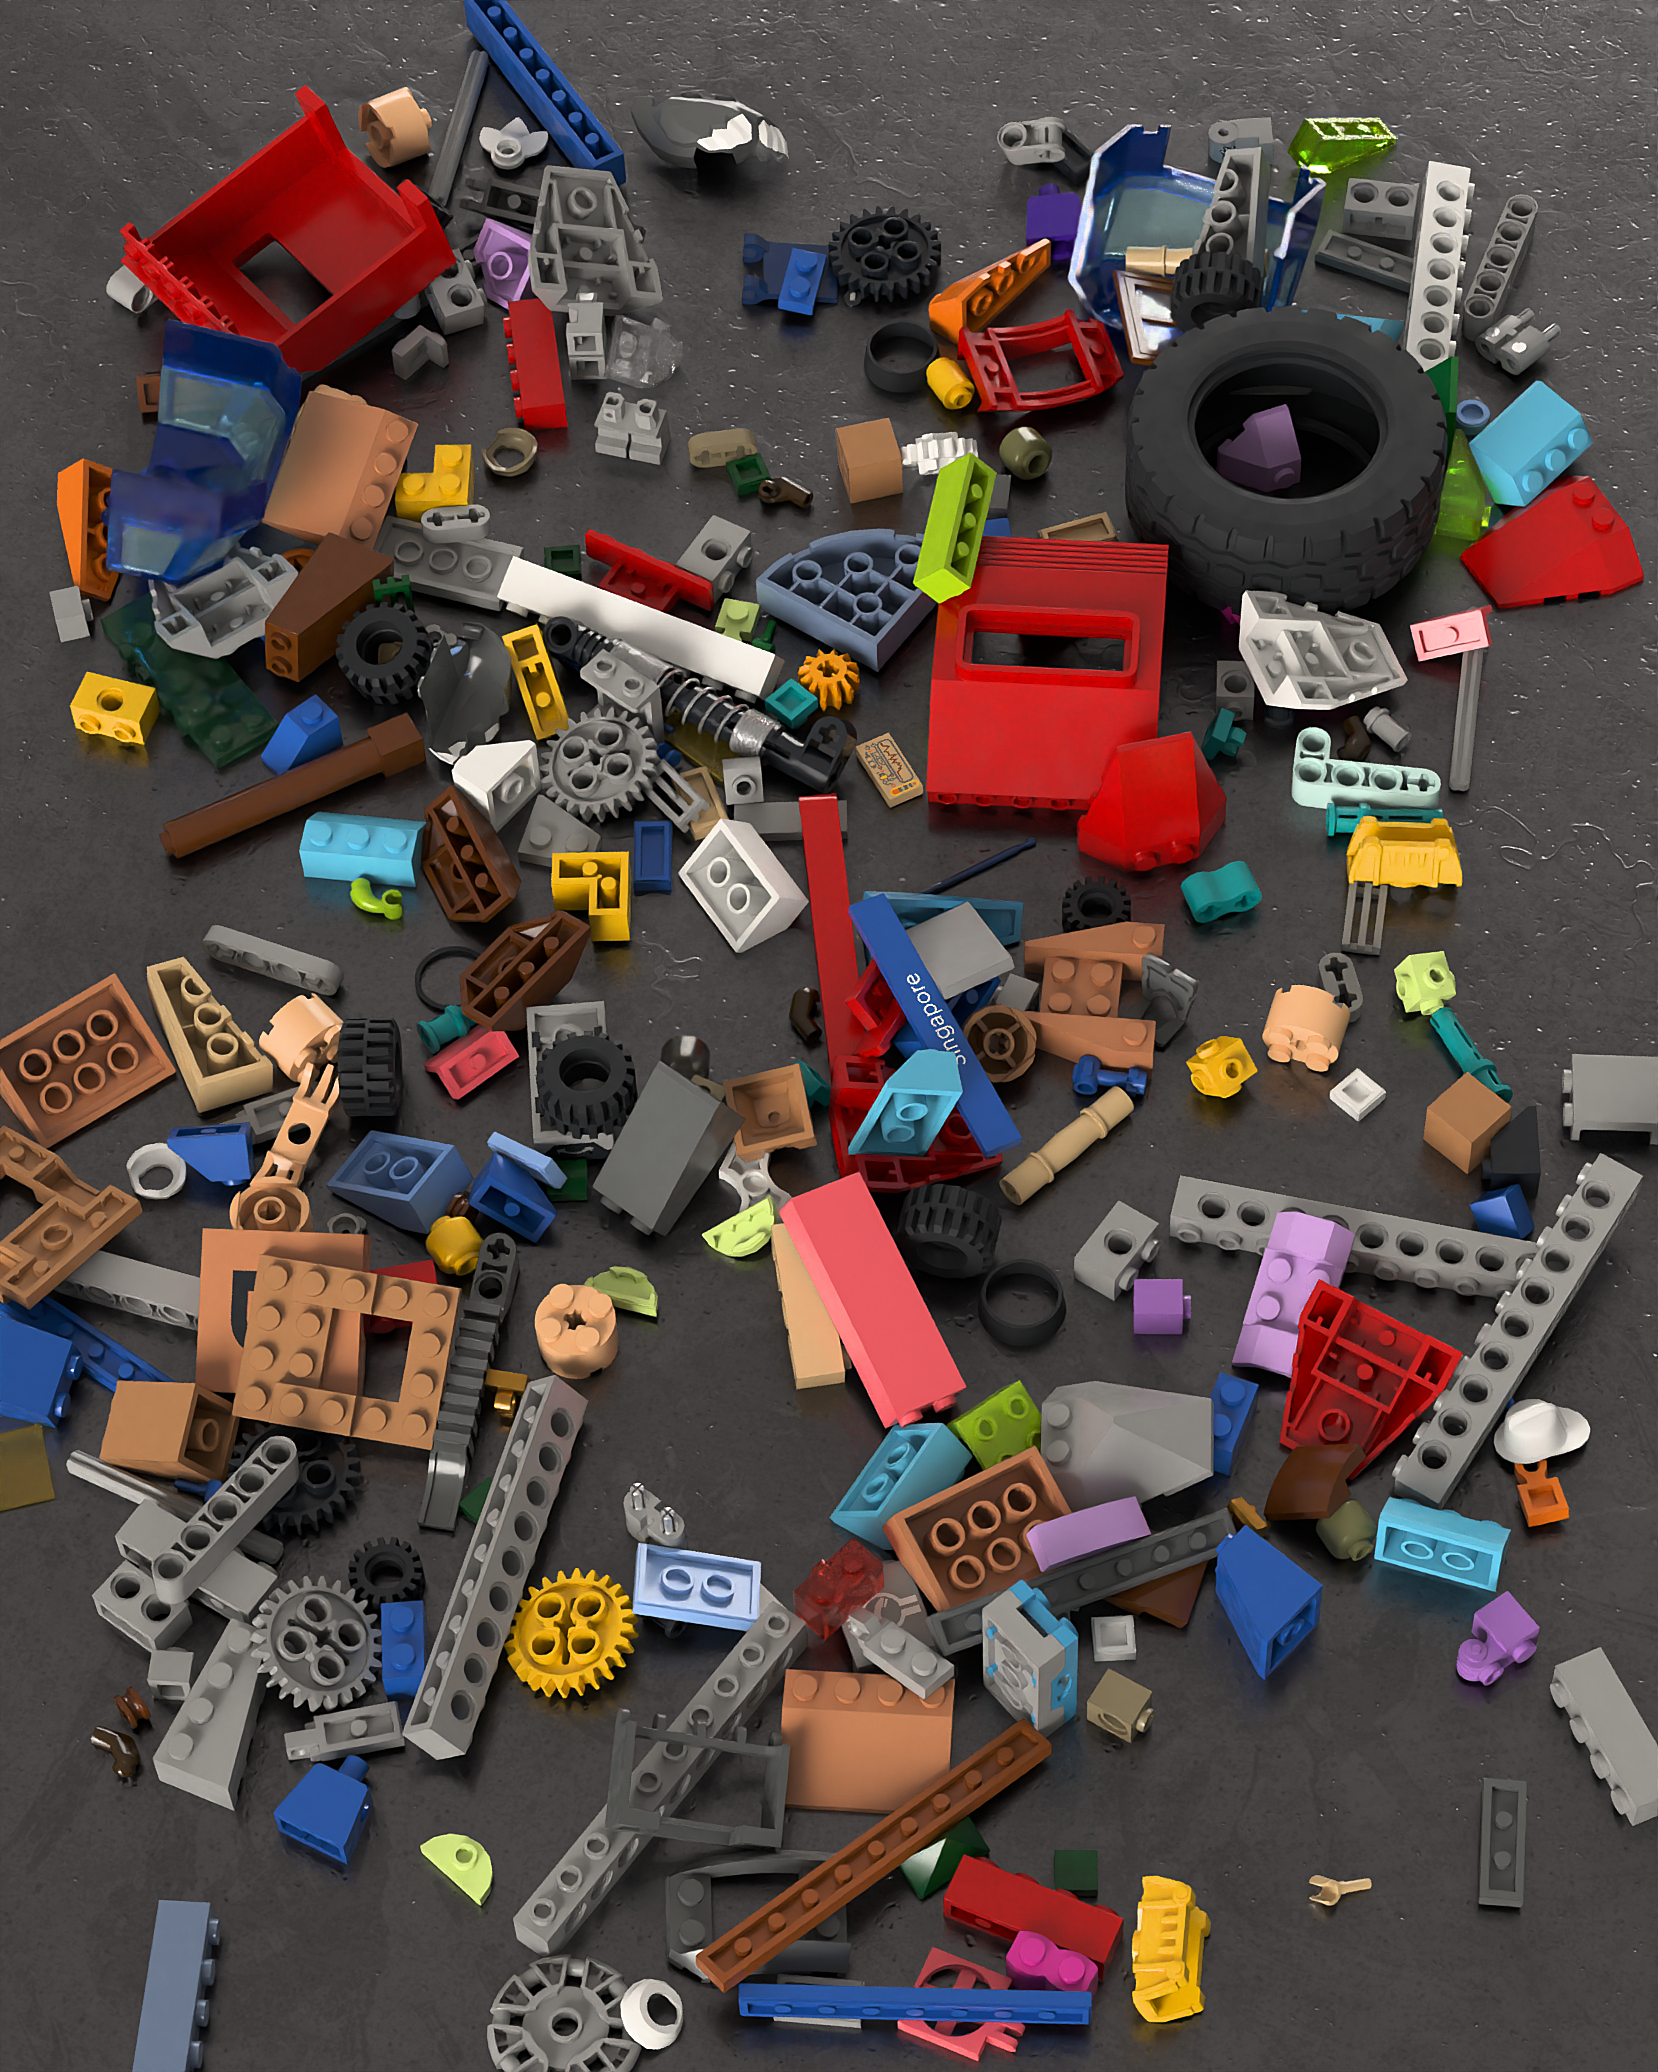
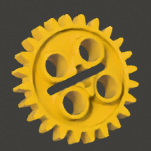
M575 1568L571 1579H567L564 1573L559 1571L557 1582L553 1584L547 1577L542 1578L544 1588L539 1591L530 1586L528 1590L532 1598L529 1601L521 1599L518 1603L521 1612L514 1613L512 1619L514 1626H510L511 1630L507 1637L509 1641L503 1645L509 1655L507 1658L508 1662L522 1682L527 1681L533 1691L541 1687L546 1696L549 1697L556 1688L563 1698H567L572 1687H575L580 1696L584 1695L585 1684L591 1683L596 1690L600 1689L598 1678L603 1675L613 1680L614 1675L611 1671L613 1665L618 1667L626 1666L621 1654L634 1652V1648L629 1640L638 1638L639 1634L633 1625L639 1621L636 1614L632 1613L633 1603L620 1584L614 1585L608 1575L600 1579L595 1570H591L585 1579L579 1568ZM598 1611L595 1615L590 1616L593 1612ZM558 1612L557 1615L549 1618L551 1615ZM593 1648L590 1652L583 1654L586 1650ZM550 1649H553L550 1653L544 1655L545 1652H547Z

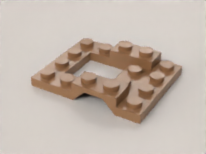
M5 1125L0 1128V1179L8 1175L33 1189L36 1200L43 1204V1206L0 1242V1302L6 1305L13 1300L30 1310L143 1212L139 1200L112 1185H109L102 1191L91 1187L79 1180L57 1154Z
M260 1254L231 1416L433 1450L434 1442L432 1438L434 1429H438L437 1417L442 1406L441 1400L445 1389L462 1289ZM335 1309L413 1322L399 1402L321 1389Z

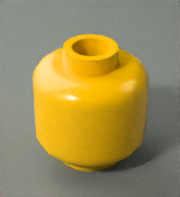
M443 1216L436 1220L430 1227L431 1233L426 1240V1249L440 1270L446 1274H456L458 1276L466 1275L475 1270L480 1248L484 1240L472 1223L462 1216L453 1218Z

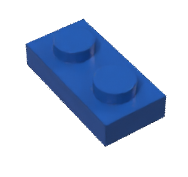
M796 248L792 249L779 296V309L812 315L827 255Z

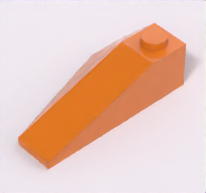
M1045 238L951 284L942 294H937L931 300L928 308L930 329L957 346L961 327H968L969 332H981L1051 265V241Z
M83 458L58 473L57 508L74 586H79L80 594L106 602L111 598L122 567L120 560L124 549L130 545L132 539L130 533L133 524L138 522L142 512V479Z

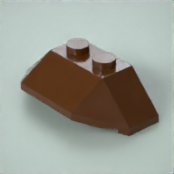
M451 785L424 809L426 824L422 837L421 865L449 920L453 922H488L514 900L522 881L493 825L457 787Z
M563 910L552 912L551 916L534 918L509 926L459 976L463 1015L492 1032L523 1030L527 1026L526 1007L546 1006L571 981L591 934V926Z

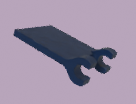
M744 234L743 261L753 263L763 259V280L753 275L744 276L742 303L753 305L766 299H779L793 248L827 255L816 302L837 303V277L832 276V267L829 266V245L770 242L757 234Z

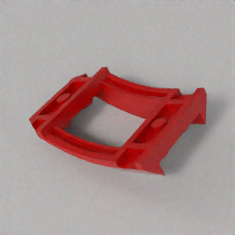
M1066 309L1064 315L1030 325L1005 328L987 327L985 332H969L968 327H961L959 331L957 360H966L982 403L977 412H1027L1059 407L1099 394L1121 381L1125 375L1104 324L1089 317L1087 322L1075 316L1072 309ZM1071 342L1086 381L1055 390L1019 393L1007 364V359H1015L1052 350Z

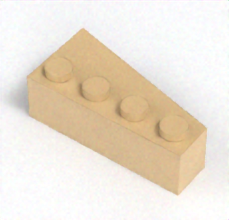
M184 957L148 966V997L198 1112L201 1113L273 1092V1064L265 1055L262 1056L254 1047V1041L246 1031L242 1032L234 1023L232 1014L224 1005L220 1006L212 996V990Z
M785 1224L771 1225V1249L773 1260L776 1264L779 1291H782L783 1295L781 1297L786 1329L789 1331L788 1344L796 1389L844 1383L845 1369L852 1368L851 1358L845 1346L840 1344L839 1334Z

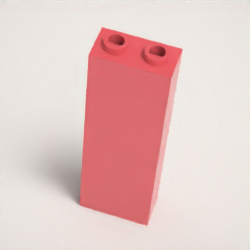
M860 1172L791 1198L779 1211V1214L884 1427L887 1428L899 1423L901 1428H904L908 1424H914L921 1420L923 1412L934 1409L935 1413L938 1414L955 1406L958 1403L956 1397L967 1387Z

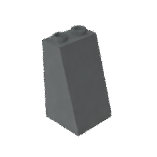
M659 1061L592 1187L603 1194L600 1202L617 1214H620L623 1209L633 1216L630 1221L633 1226L648 1236L654 1230L666 1237L746 1118L681 1073Z

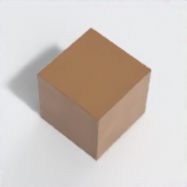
M889 418L836 428L838 465L850 504L903 493L902 457Z
M1466 1072L1427 1107L1423 1139L1466 1174H1469L1481 1163L1482 1155L1489 1154L1491 1139L1510 1123L1512 1107L1470 1073Z

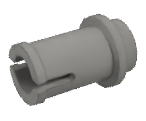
M1378 706L1374 707L1364 718L1363 723L1367 726L1366 731L1370 734L1375 733L1395 752L1401 751L1411 740L1412 733L1405 730L1389 716V710L1386 708L1381 709Z

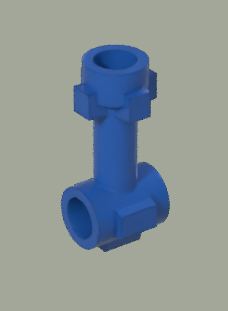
M1082 1056L1078 1064L1074 1065L1072 1082H1074V1089L1081 1094H1094L1097 1091L1098 1085L1126 1088L1128 1096L1136 1097V1094L1145 1095L1148 1072L1140 1071L1138 1067H1130L1129 1073L1101 1069L1102 1062L1093 1056Z

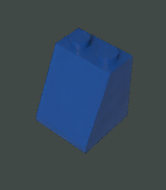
M0 1316V1415L57 1429L60 1417L64 1418L70 1407L71 1397L68 1393L72 1382L79 1378L83 1367L82 1353L74 1342Z
M1245 1525L1236 1535L1228 1534L1216 1550L1218 1558L1215 1569V1592L1257 1674L1265 1680L1319 1624L1323 1585Z

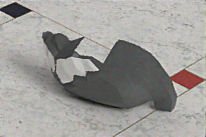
M682 93L681 97H670L655 106V99L653 97L634 96L631 115L637 131L651 150L663 161L680 167L698 169L693 159L696 147L707 153H733L736 164L752 156H756L760 161L767 163L772 160L782 162L789 159L787 143L780 132V128L764 115L740 102H735L736 99L733 97L720 95L716 96L715 100L701 99L702 96L695 93Z
M463 622L462 635L456 638L458 645L463 647L453 657L444 635L439 647H435L432 651L431 664L426 675H423L418 683V695L422 698L426 708L427 748L440 760L455 765L462 756H467L476 746L489 745L499 733L500 716L508 712L512 692L511 658L496 633L481 623Z

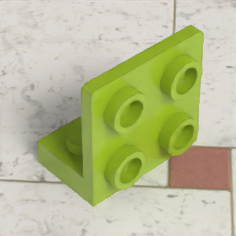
M1020 1380L999 1389L945 1425L957 1439L962 1438L963 1442L967 1443L983 1470L1035 1445L1041 1455L1042 1415Z

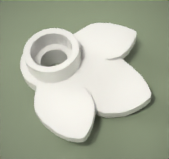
M518 117L500 131L483 127L479 140L482 148L491 153V159L495 166L501 169H514L520 166L525 158L538 155L544 150L548 143V132L538 131L530 134L524 122Z

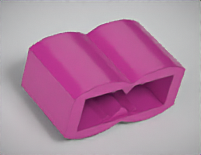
M1019 1931L1006 1955V1976L1013 1979V1986L1018 1990L1092 1992L1093 1999L1098 1989V1968L1089 1958L1075 1951L1059 1950L1051 1940L1041 1934L1031 1931Z

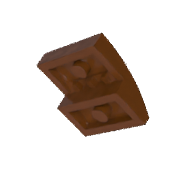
M1360 1443L1296 1447L1282 1465L1270 1489L1263 1513L1266 1521L1330 1518L1351 1495L1345 1480L1366 1458Z
M1150 1530L1152 1535L1159 1533L1157 1531ZM1208 1560L1103 1598V1600L1136 1616L1145 1611L1176 1627L1182 1628L1188 1623Z

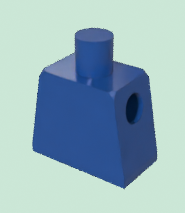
M348 1755L339 1771L322 1763L315 1764L275 1809L274 1817L278 1831L348 1865L373 1806L370 1788L361 1783L370 1769L369 1765L355 1755Z

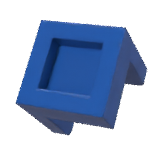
M1519 1184L1485 1192L1470 1204L1478 1229L1482 1233L1522 1240L1535 1228Z

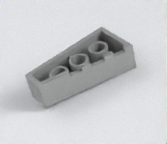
M1261 147L1226 150L1213 188L1214 197L1210 208L1206 209L1203 218L1204 226L1199 240L1195 241L1192 254L1202 255L1203 252L1209 251L1212 253H1218V251L1226 252L1229 255L1235 254L1241 256L1242 260H1248L1253 263V267L1258 268L1261 272V277H1263L1271 167Z
M231 1618L152 1759L160 1781L235 1811L238 1799L237 1791L240 1780L244 1776L251 1739L254 1738L257 1727L256 1719L260 1704L263 1703L270 1673H257L256 1670L264 1663L263 1658L251 1657V1653L260 1644L249 1640V1636L256 1630H259V1628Z

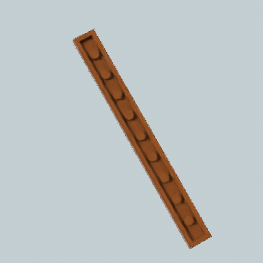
M1022 1718L695 1955L696 1966L723 1993L727 1992L1051 1755L1052 1744Z

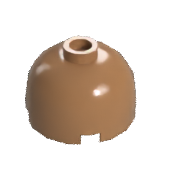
M1001 1004L987 1005L971 1013L961 1025L960 1029L990 1082L1012 1081L1023 1075L1033 1063L1036 1048L1035 1041H1037L1036 1032L1030 1020L1018 1009Z

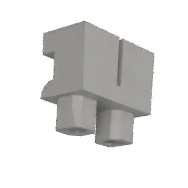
M596 293L576 294V303H568L570 323L566 324L571 380L606 379L607 337L603 302H598Z
M613 392L606 394L594 424L595 427H598V437L595 442L596 452L627 458L629 453V457L632 460L661 465L671 440L667 410L658 409L656 401L642 399L637 404L625 402L621 394Z

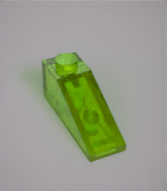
M1379 117L1305 118L1287 152L1295 160L1297 167L1305 173H1331L1395 145L1397 138Z
M1456 429L1442 489L1435 534L1476 541L1480 536L1481 527H1489L1492 506L1485 505L1487 489L1468 445L1465 433L1461 429Z

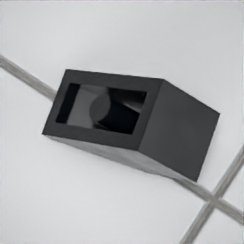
M1528 1106L1496 1134L1490 1141L1489 1154L1482 1155L1481 1176L1482 1179H1489V1191L1519 1184L1523 1194H1538L1541 1166L1536 1106Z

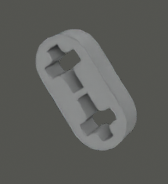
M461 505L430 509L421 518L422 535L428 542L439 544L482 539L490 532V513L488 509L481 505Z
M1330 953L1325 955L1320 960L1318 968L1320 988L1334 995L1333 1003L1341 1009L1343 1004L1339 1003V997L1344 994L1346 1002L1351 1004V1007H1349L1350 1019L1348 1023L1354 1022L1360 1017L1363 1006V995L1354 965L1345 954ZM1336 968L1338 973H1342L1341 981H1336L1335 975L1330 969Z

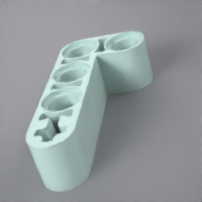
M1309 727L1299 733L1296 742L1291 790L1292 797L1298 804L1327 809V803L1347 807H1358L1360 803H1366L1370 805L1371 809H1438L1441 781L1439 776L1432 770L1329 759L1331 740L1325 730Z

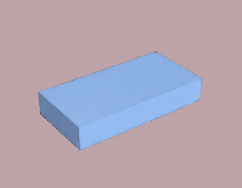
M495 1131L487 1141L488 1147L493 1153L496 1152L525 1169L532 1178L546 1185L560 1189L567 1180L565 1174L553 1159Z

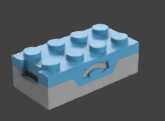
M1021 1579L982 1609L983 1685L1017 1722L1024 1718L1046 1738L1077 1714L1079 1635L1068 1619L1063 1617L1058 1621L1048 1611L1051 1608L1050 1603L1038 1588L1032 1590Z

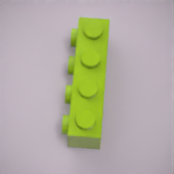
M971 452L940 468L913 584L939 604L954 596H959L971 588L997 472Z

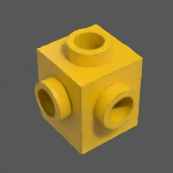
M1220 1036L1217 1039L1206 1041L1196 1049L1197 1054L1186 1061L1192 1072L1191 1080L1194 1086L1204 1095L1222 1098L1230 1097L1242 1088L1241 1083L1258 1071L1241 1038Z

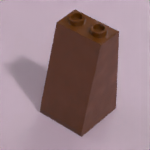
M328 532L265 620L266 669L278 676L287 677L299 682L336 654V648L340 647L336 640L338 634L345 633L342 626L346 620L351 623L354 620L352 614L357 610L360 613L367 611V605L374 604L377 608L372 580L380 579V585L387 584V577L394 576V559ZM390 594L382 595L383 602H389L391 605Z

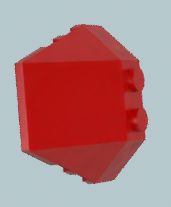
M1567 475L1552 481L1526 507L1515 506L1464 550L1460 556V559L1498 609L1544 603V598L1564 595L1566 600L1578 598L1579 593L1599 591L1600 595L1612 594L1644 579V573L1629 527L1594 481L1588 476Z
M1192 732L1117 746L1100 777L1102 785L1099 791L1093 792L1089 799L1091 805L1086 815H1081L1077 822V846L1079 851L1124 873L1137 870L1147 871L1153 867L1171 863L1180 864L1199 858L1225 822L1227 798Z
M837 1055L835 1057L828 1116L840 1179L860 1172L869 1192L899 1193L1002 1164V1153L985 1159L956 1105L953 1107L924 1157L872 1154L849 1155L848 1147L886 1081L897 1070L884 1066L885 1061L875 1057L865 1058L863 1056Z
M1319 1279L1299 1318V1334L1296 1352L1293 1354V1370L1290 1388L1287 1391L1279 1443L1293 1450L1301 1446L1360 1443L1366 1458L1347 1477L1353 1480L1446 1390L1464 1353L1428 1334L1425 1335Z

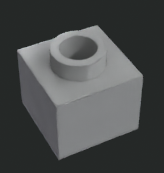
M79 586L51 591L50 597L61 642L90 636L87 621H92L94 618L89 599L82 600Z
M760 757L723 759L726 805L764 802ZM742 781L750 783L749 786L737 787V785Z
M1010 973L1004 987L999 985L996 988L991 1005L1001 1004L1018 1009L1019 1011L1036 1012L1039 1006V983Z
M178 1647L152 1650L147 1681L153 1699L185 1701L199 1676V1668L194 1652H188Z

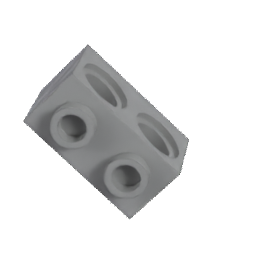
M1349 178L1342 233L1412 240L1419 185Z
M459 248L452 250L456 263L451 264L450 269H445L444 273H440L439 277H435L434 281L429 282L428 286L423 289L444 336L483 324L484 309L488 308L487 298L483 289H477L473 281L475 280V274L472 264L469 260L464 261ZM449 275L453 278H445L443 276ZM456 304H465V305H467V306L460 307V306H457Z
M127 1560L92 1595L100 1616L151 1653L152 1650L170 1648L193 1624L188 1608L190 1603L187 1599L177 1604H168L161 1601L155 1591L152 1572L142 1565L137 1568ZM128 1592H138L132 1598H122ZM160 1614H169L164 1620L153 1621Z

